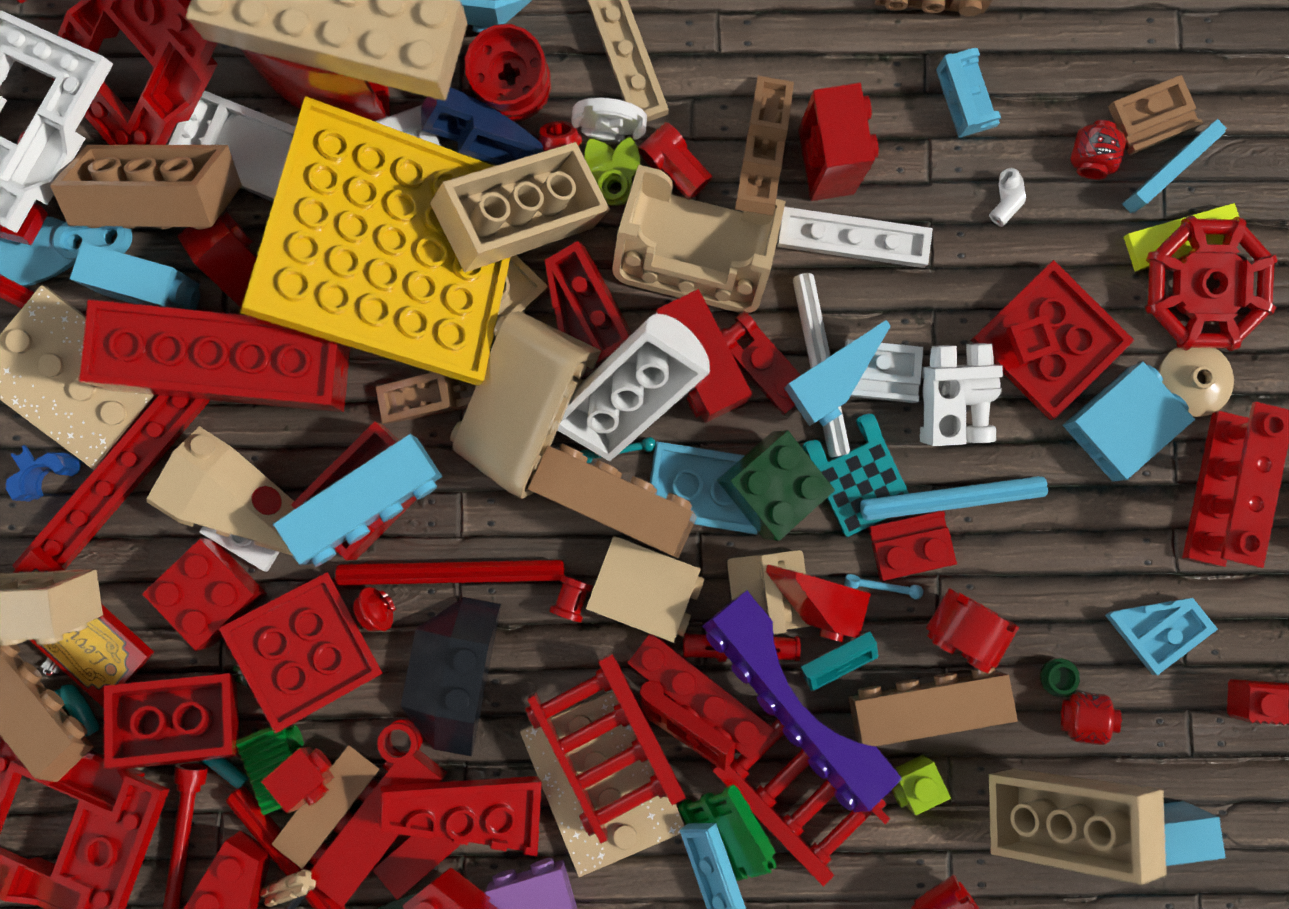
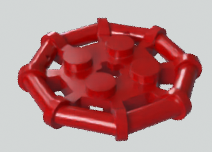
M1192 215L1183 218L1181 225L1154 252L1148 253L1146 261L1149 263L1148 304L1144 306L1146 313H1151L1177 341V347L1187 351L1190 348H1226L1228 351H1234L1239 349L1241 342L1268 315H1273L1275 312L1273 286L1274 263L1278 262L1276 254H1271L1246 227V220L1238 216L1233 219H1197ZM1205 234L1224 235L1222 245L1207 244ZM1187 240L1189 241L1193 249L1188 254L1181 256L1179 260L1171 257ZM1238 244L1254 259L1253 261H1243L1237 255V253H1240L1237 249ZM1165 270L1173 272V295L1164 297ZM1255 271H1257V293H1256V296L1253 295V284H1254V272H1255ZM1211 273H1213L1214 280L1220 281L1219 288H1214L1212 293L1206 286V280L1209 279ZM1176 305L1180 313L1186 314L1190 318L1186 326L1168 309L1169 307ZM1247 306L1250 308L1251 311L1236 324L1234 318L1238 314L1235 313L1241 307ZM1204 322H1219L1220 333H1201Z

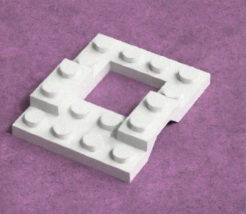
M0 10V86L6 79L14 61L55 79L19 144L17 145L0 136V225L17 233L35 200L48 205L54 195L50 184L77 155L85 138L75 132L113 64L97 53ZM1 96L0 112L3 109L5 103L7 102V100Z

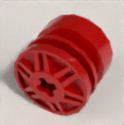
M500 24L481 31L470 43L465 56V73L478 100L502 113L513 122L524 121L536 115L547 103L551 91V73L538 40L524 28L512 24ZM514 74L515 84L508 85V76Z

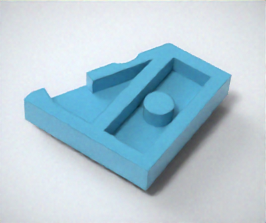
M1194 598L1116 610L1105 615L1152 675L1162 673L1218 630Z

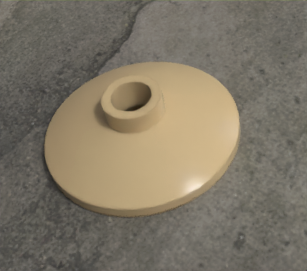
M1176 347L1164 357L1158 370L1163 378L1162 383L1172 394L1180 396L1189 407L1188 412L1193 417L1207 416L1220 410L1227 403L1233 391L1234 375L1227 358L1216 348H1190L1185 351ZM1199 371L1205 375V384H1201L1197 379Z

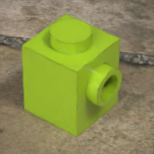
M921 755L894 768L902 780L891 791L901 808L906 806L915 816L951 799L935 763L925 755Z

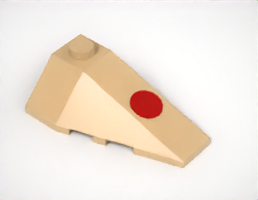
M199 426L173 451L150 491L147 503L178 523L191 527L194 524L212 528L216 530V534L229 537L230 534L253 540L257 546L293 556L273 524L295 510L291 506L294 501L234 448Z

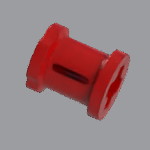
M562 575L560 581L563 584L556 604L550 607L549 612L581 623L583 616L580 613L587 593L592 592L594 586Z

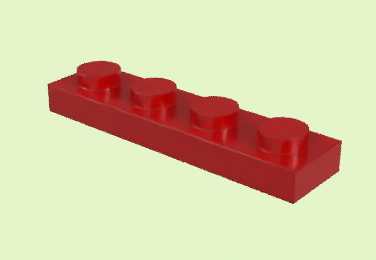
M653 634L647 636L628 661V664L646 679L659 682L664 689V693L680 706L687 705L697 712L700 719L711 727L718 726L724 729L731 736L732 741L735 742V749L750 761L774 731L771 725Z

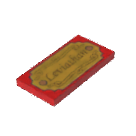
M36 547L29 551L13 573L63 571L64 569L44 550ZM102 604L103 615L88 622L86 629L67 632L63 634V640L51 644L39 645L36 644V639L29 640L104 708V686L129 683L152 656L154 651Z

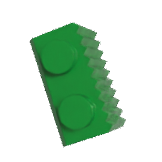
M290 725L274 734L269 726L236 740L241 760L244 762V768L247 770V775L250 778V783L263 815L282 808L261 781L299 748L303 747V737L296 725Z

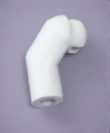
M1007 168L1001 172L999 176L1001 202L989 214L990 219L1000 227H1003L1026 200L1024 180L1019 171L1014 168Z

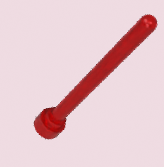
M179 763L175 766L173 782L177 784L176 790L180 792L163 909H179L196 793L201 791V785L206 784L208 766L203 764Z

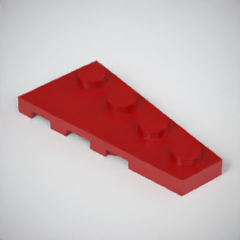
M538 776L380 786V830L382 832L432 839L433 837L451 839L453 843L468 845L469 842L489 845L490 849L500 851L514 849L523 851L525 855L538 856L542 782Z

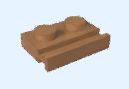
M1182 75L1113 101L1108 106L1117 129L1126 137L1129 155L1195 130L1203 124L1202 119L1198 120L1194 110L1197 108Z

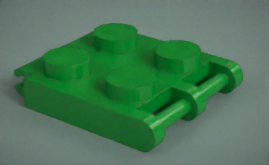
M737 786L725 787L723 793L716 795L711 792L703 794L700 800L694 802L688 799L679 803L678 809L686 824H717L736 881L747 879L748 876L753 878L772 872L771 869L776 868V862L772 857L776 852Z

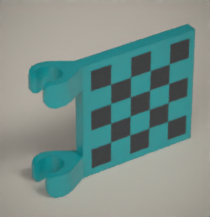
M864 414L856 419L857 427L867 443L851 450L846 455L827 461L825 452L818 440H810L802 445L803 450L835 489L827 500L845 537H849L884 520H864L860 509L862 500L909 494L873 414Z

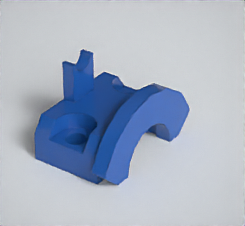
M23 445V451L20 455L11 453L20 471L6 479V491L14 501L30 502L33 499H39L44 496L42 481L50 471L58 475L74 476L80 472L82 461L69 453L49 452L35 460L28 447Z

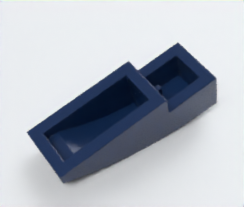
M449 87L446 101L427 96L421 107L422 130L457 141L458 153L501 165L543 151L542 143L521 126L487 104L454 88Z

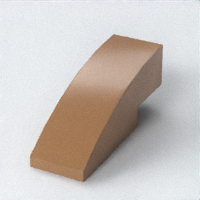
M348 745L329 769L334 778L325 785L329 789L328 793L310 807L307 803L301 806L272 843L276 849L301 869L306 866L314 853L334 831L333 829L343 816L355 805L363 790L380 772V769L350 745Z

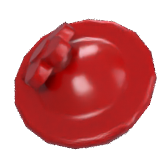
M554 121L540 128L537 140L542 143L543 151H548L574 142L579 147L582 143V136L578 133L577 128L573 127L572 123Z
M372 587L362 589L353 606L358 622L368 631H386L391 628L394 618L393 611L396 608L392 599L383 590L379 591Z

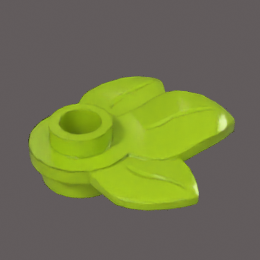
M628 137L614 150L599 140L589 139L585 148L584 158L607 204L613 207L625 204L633 184L632 178L636 174L641 161L636 143L631 137ZM613 183H620L622 185L620 192L617 194L609 192L610 186Z

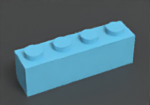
M409 434L273 525L299 565L313 563L317 567L336 555L334 548L347 540L349 544H352L366 536L370 532L367 526L379 518L386 522L404 510L401 504L411 497L415 496L419 500L430 494L437 488L435 481L443 476L418 438Z

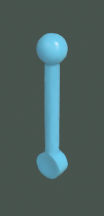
M847 574L844 584L850 588L856 589L860 586L908 594L913 599H920L924 591L917 584L907 587L864 580L853 574Z

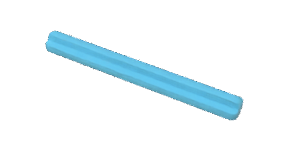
M1037 476L865 499L861 501L860 509L862 518L869 521L1040 498L1048 494V487L1045 477Z

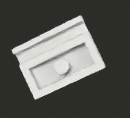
M848 339V340L845 342V346H847L848 344H850V343L853 342L854 340H849V339ZM881 343L850 397L909 403L919 402L918 392L921 382L923 347Z

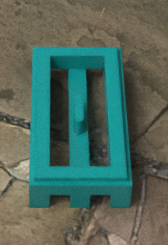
M868 632L801 666L804 680L809 689L814 691L877 659V642L871 632Z

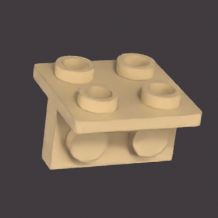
M801 550L730 558L727 560L731 599L733 600L747 590L773 621V634L786 633L787 629L811 626L802 620L766 573V568L769 564L806 574L804 555Z

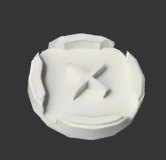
M588 98L578 101L573 106L571 121L575 129L581 126V132L588 137L603 141L620 142L625 139V135L633 134V139L636 140L645 134L647 114L634 104L618 99Z

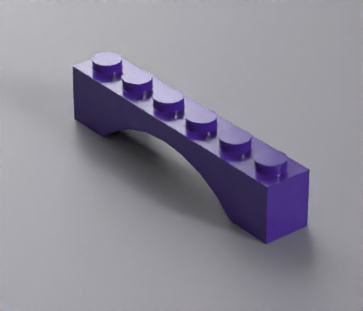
M747 590L735 597L702 626L707 632L706 638L710 645L716 651L724 652L733 663L731 668L737 678L745 684L749 683L759 695L757 696V701L768 714L775 715L784 726L782 730L786 738L793 745L801 747L809 756L808 763L813 771L821 778H827L836 789L834 795L843 807L854 812L870 811L902 780L901 776L877 747L857 743L835 733L819 722L801 704L788 685L779 664L774 644L773 621Z

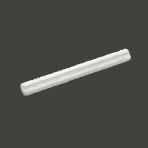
M804 273L794 277L793 285L810 367L813 368L830 357V351L814 275L812 273ZM842 414L823 426L830 457H839L850 452Z

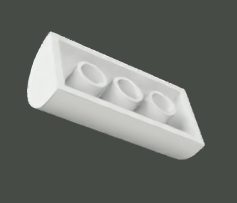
M664 314L652 315L581 383L578 389H575L557 431L606 460L611 461L710 373L708 356L696 336L678 320Z

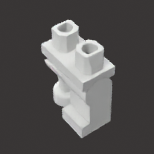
M966 344L967 364L957 365V346H932L930 366L922 367V378H924L922 389L924 426L920 427V442L931 446L962 445L966 444V442L990 443L996 441V427L989 425L990 402L996 400L1001 393L1002 388H1000L999 377H1003V366L994 364L992 344ZM966 405H971L973 425L966 427Z

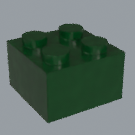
M788 430L772 431L717 479L718 483L756 528L762 538L780 541L835 491Z

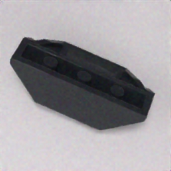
M463 597L415 630L401 707L434 750L471 757L473 755L500 615V603Z

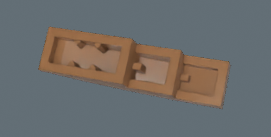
M764 76L757 77L735 210L773 216L790 118L794 86L792 81Z
M431 372L377 386L375 388L382 424L466 409L477 385Z

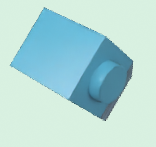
M887 320L791 381L784 388L809 426L819 421L823 427L842 415L838 407L849 400L891 327Z

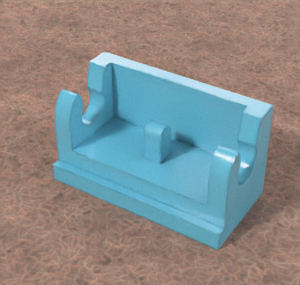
M978 48L947 54L936 69L958 138L991 129L1000 124V113L993 110L978 65V56H980Z

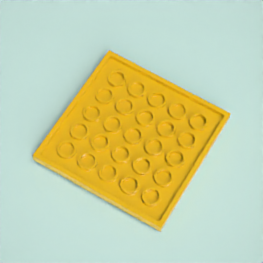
M305 96L241 313L480 386L485 377L494 335L493 331L497 322L510 257L464 273L430 202L442 182L494 166Z

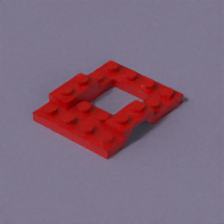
M81 0L67 10L57 36L94 53H98L103 39L117 37L121 29L154 67L133 113L127 109L105 82L99 88L84 116L109 145H166L176 124L189 121L218 65L211 57L218 42L204 39L186 18L191 0Z
M0 735V833L22 775L79 800L56 864L40 857L26 859L0 847V900L37 905L44 909H125L170 789L143 778L145 773L135 768L121 770L104 768V755L90 750L58 782L35 779Z

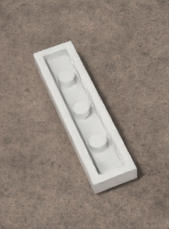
M784 207L777 247L925 268L929 261L933 228Z

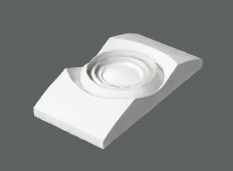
M204 90L189 121L178 122L168 145H228L242 184L240 188L274 202L295 126Z

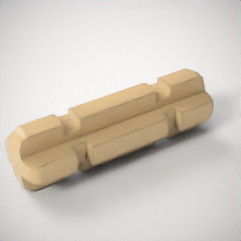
M302 870L281 878L279 881H273L269 886L263 887L260 891V896L265 898L264 904L268 907L278 905V903H284L306 895L316 885V881L311 879L312 872Z

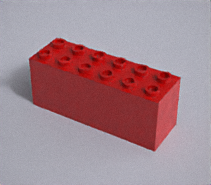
M88 300L79 382L117 392L344 413L351 347L248 315Z

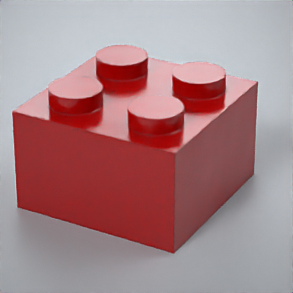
M199 539L142 593L195 651L212 647L222 638L219 632L220 627L248 613L267 594L221 545L211 539Z

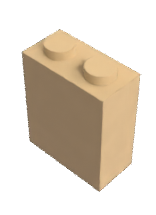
M613 536L586 609L674 642L676 634L680 636L685 634L691 617L690 614L685 613L690 598L697 600L704 583V578L698 576L700 568Z

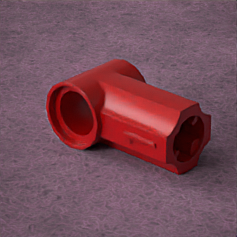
M665 122L637 147L645 162L651 168L659 169L666 173L672 180L673 185L687 200L698 195L712 180V175L687 149V144L682 135L668 122Z

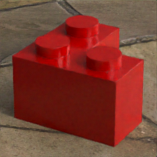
M228 212L222 216L220 215L212 227L206 229L187 227L177 237L193 263L242 308L258 256L249 247L253 241Z

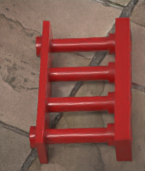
M1252 402L1249 418L1223 411H1215L1211 415L1182 558L1217 567H1226L1227 560L1264 568L1289 445V409Z
M612 652L598 660L601 668L595 671L596 675L544 703L541 702L537 692L528 697L527 700L530 706L525 708L535 729L542 728L584 811L579 817L589 837L596 834L600 844L608 840V832L604 824L656 796H659L660 799L667 796L671 805L686 798ZM603 689L605 692L613 690L619 704L613 706L614 711L560 739L550 717ZM621 724L623 727L631 725L637 739L631 742L633 746L580 774L577 773L568 755L569 752ZM639 760L641 763L649 760L655 772L654 775L649 777L650 782L596 810L586 788Z
M777 718L771 724L774 731L751 761L741 754L737 759L734 757L733 762L725 772L713 763L710 765L712 771L727 786L735 785L738 787L753 814L824 887L835 876L827 865L832 860L830 855L872 813L886 825L891 820L882 810L887 803L881 799L870 811L854 812L852 810L819 844L814 842L809 846L800 836L804 832L802 827L834 796L836 789L831 783L826 780L792 815L787 813L782 817L773 808L777 803L775 798L809 765L808 760L810 758L802 749L764 787L760 785L755 789L745 779L750 774L747 770L784 735L782 730L784 726Z

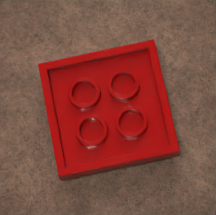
M1055 260L1047 264L971 339L974 344H992L994 364L1003 366V374L1049 420L1057 418L1135 341ZM1047 314L1061 350L1019 365L1006 329Z
M328 572L219 628L220 634L274 734L383 674Z

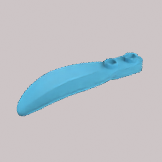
M46 217L32 245L0 238V274L24 287L51 279L75 264L80 247L76 248V243L80 238L82 242L125 253L132 243L131 229H126L122 226H102L99 228L68 226L67 222ZM115 233H117V238L115 242L112 243L111 238Z

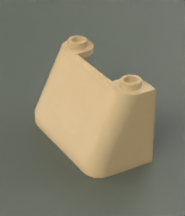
M638 165L617 234L612 268L616 279L630 286L678 298L699 289L707 305L739 313L742 311L750 313L757 310L771 271L786 201L776 199L773 216L746 211L740 212L692 199L687 200V198L671 194L672 180L666 173L659 169Z
M517 311L510 313L507 317L502 316L498 320L493 331V336L496 339L489 354L484 381L480 386H476L463 420L455 425L450 441L453 442V451L506 491L520 498H525L534 493L528 487L547 447L551 446L575 389H578L584 381L580 378L584 374L586 366L591 369L594 368L601 350Z

